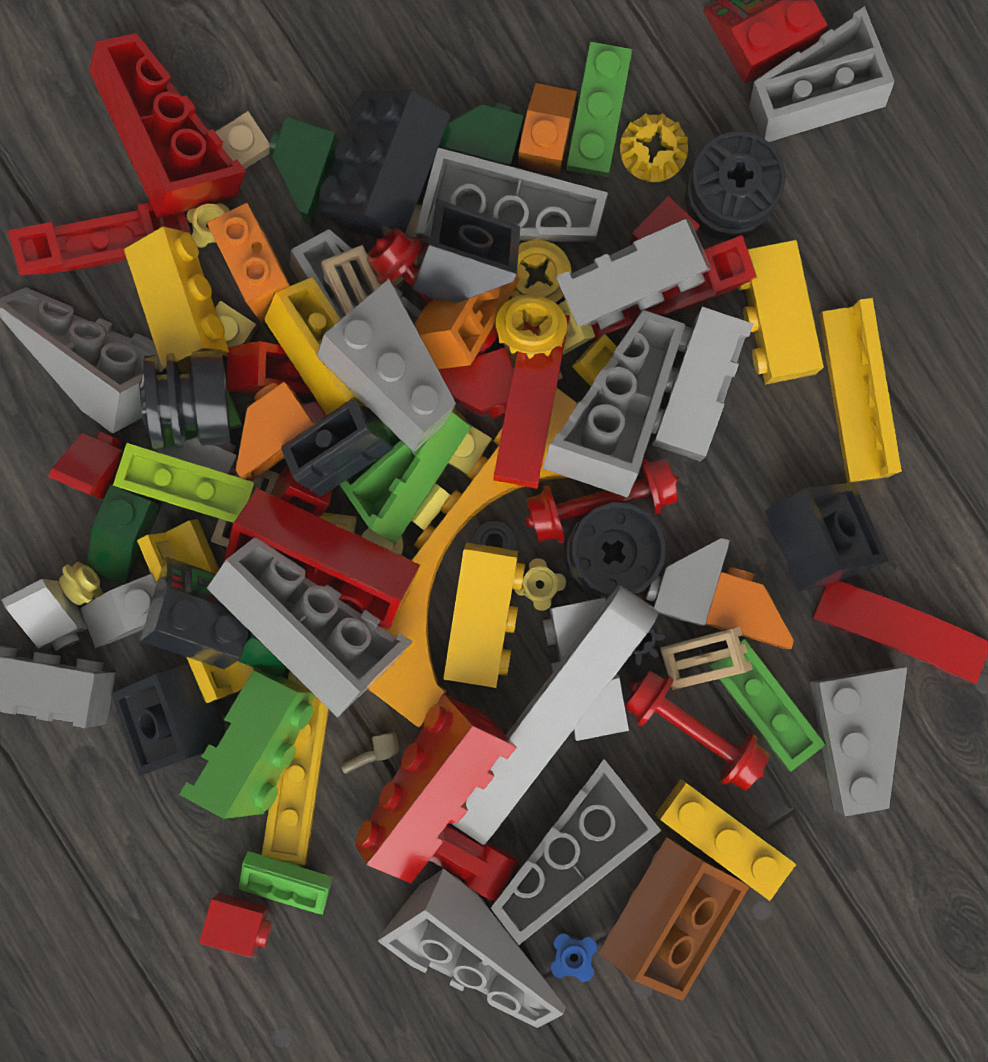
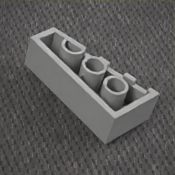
M438 148L415 234L420 240L422 239L435 201L439 199L520 226L519 241L596 242L608 192Z
M255 537L226 559L207 589L338 718L393 665L413 641L401 633H398L396 637L378 626L380 619L366 610L360 614L339 600L341 593L329 585L323 587L315 584L305 577V569Z
M605 759L491 907L492 911L518 945L661 831Z

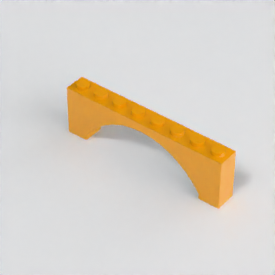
M556 388L542 468L550 443L557 433H560L569 420L571 413L578 405V403L558 388ZM502 429L493 441L497 445L500 444ZM499 446L489 460L483 455L479 458L467 475L473 480L463 494L457 490L454 491L441 509L446 516L435 529L429 525L414 544L419 549V552L412 561L420 564L414 583L391 628L381 627L395 637L398 633H401L413 642L368 689L418 728L424 722L429 709L438 703L443 693L447 692L438 684L428 639V611L436 572L445 552L456 535L476 514L502 496L525 487L493 481ZM541 468L539 482L569 477Z

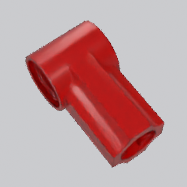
M446 825L443 829L444 842L430 858V861L464 879L463 882L466 886L496 902L505 890L519 861L489 843L481 845L468 837V835L450 825Z

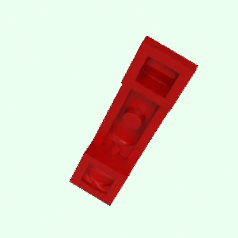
M150 202L139 204L136 211L53 227L52 222L7 230L19 275L73 271L127 260L124 252L125 248L161 227L188 232L191 235L184 211L157 218Z
M743 235L704 250L712 267V270L703 274L704 283L684 292H681L678 286L662 293L665 301L645 311L667 317L706 302L758 278ZM638 304L622 311L625 319L601 330L598 323L591 325L595 337L592 339L596 340L604 334L610 336L629 330L642 312Z
M841 581L824 586L812 619L852 635H859L931 664L936 669L977 684L988 655L987 640L924 612Z

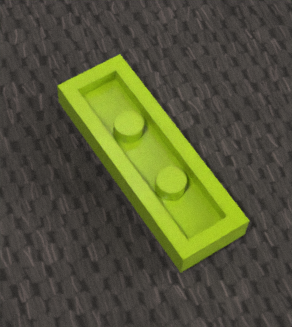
M127 443L113 486L234 523L255 492L257 484Z

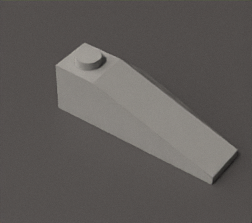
M26 287L0 298V318L81 411L112 433L142 418L139 383L143 373L144 356L156 355L160 375L167 374V370L162 369L154 341L137 333L132 338L112 331V323L101 318L94 323L76 316L72 306Z
M442 869L420 884L380 934L378 942L410 966L426 973L429 966L452 977L449 985L463 991L465 986L476 989L487 995V1001L491 1006L536 1028L560 1017L565 1012L566 1006L479 895L464 885L458 877L451 875L445 869Z

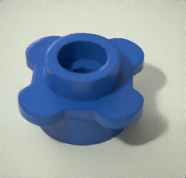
M566 933L559 934L554 940L556 958L550 966L552 974L557 978H563L568 975L577 977L582 982L589 981L594 975L591 963L593 954L597 952L595 940L591 937L581 939L570 937ZM573 953L578 955V960L574 962L570 960V955Z

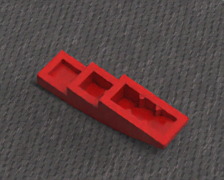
M565 315L566 320H567V329H568V324H569V318H570V316H569V315ZM524 320L523 331L530 330L538 336L539 325L532 327L529 322ZM567 331L562 346L553 348L549 356L538 353L529 359L526 353L517 352L493 481L538 489Z

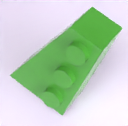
M454 406L446 423L415 452L382 421L393 444V449L379 459H374L370 465L339 484L369 529L394 544L399 540L471 428L456 406Z
M253 670L224 718L231 725L217 748L210 744L206 748L202 757L208 763L195 785L193 786L186 782L179 795L223 819L264 814L277 797L278 788L276 785L282 771L290 765L294 758L296 748L293 745L300 729H303L311 719L313 714V706L311 704L315 695L309 689L281 675L277 677L264 671Z

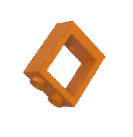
M245 203L207 222V225L246 303L263 324L265 323L264 319L275 292L291 285L262 227L248 203Z

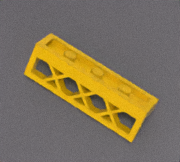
M873 298L861 299L853 307L822 311L819 314L846 482L886 478L902 472Z
M198 519L189 520L165 533L150 534L137 540L156 585L163 565V559L166 557L215 574L219 571ZM187 657L206 703L241 691L253 670H259L238 661L226 669H221Z

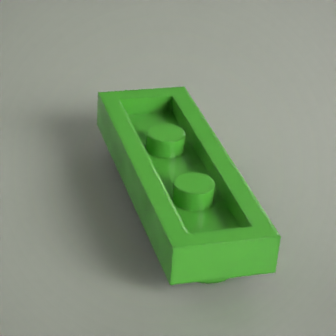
M590 42L566 170L608 178L632 49Z
M741 639L740 645L746 644L748 651L743 654L745 662L751 661L753 670L718 680L785 768L791 772L823 748L825 743L745 639ZM728 657L712 661L708 666L711 670L731 666L733 662L732 658Z

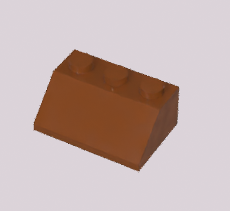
M666 838L661 848L653 856L652 863L638 887L632 892L629 902L617 923L609 931L606 941L598 954L633 981L683 1001L750 886L690 849Z

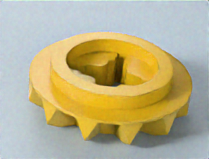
M645 113L641 118L630 122L622 135L620 142L622 162L633 176L643 181L661 182L675 176L686 162L688 156V136H685L679 122L672 121L664 113L660 115H648ZM658 132L660 133L659 138H661L660 145L666 147V151H659L657 156L654 157L653 162L650 163L648 162L650 155H648L649 148L643 146V142H651L653 136Z
M530 240L519 245L517 275L520 281L511 297L539 295L555 303L563 298L564 294L556 276L567 271L572 274L571 265L565 253L555 244L544 240ZM548 261L544 276L551 286L538 281L527 289L530 275L526 271V267L536 270L540 265L543 266Z
M521 295L508 300L502 305L496 316L495 328L498 332L499 343L507 344L512 354L517 351L523 352L531 359L538 353L549 356L553 348L562 346L567 331V320L562 309L552 300L539 295ZM524 320L529 322L532 327L539 325L538 336L530 330L523 331Z

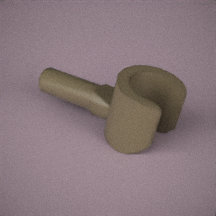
M391 732L372 736L374 750L365 752L342 763L341 768L343 772L347 774L367 763L395 756L399 751L397 734Z

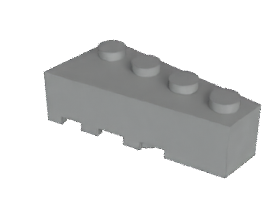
M645 310L641 312L615 350L608 364L594 380L592 387L583 400L578 403L567 423L550 443L542 469L625 497L629 496L651 435L685 327L684 323Z

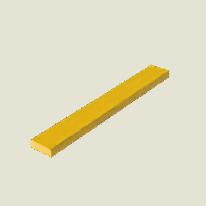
M326 512L320 516L324 520L354 534L356 532L357 517ZM289 670L288 679L291 680V681H293V682H295V683H297V684H299V685H301V686H303V687H305V688H307V687ZM316 696L311 704L313 706L311 719L303 729H300L293 745L296 748L294 758L290 765L282 771L277 782L278 794L268 810L262 850L263 856L300 865L307 863L329 709Z

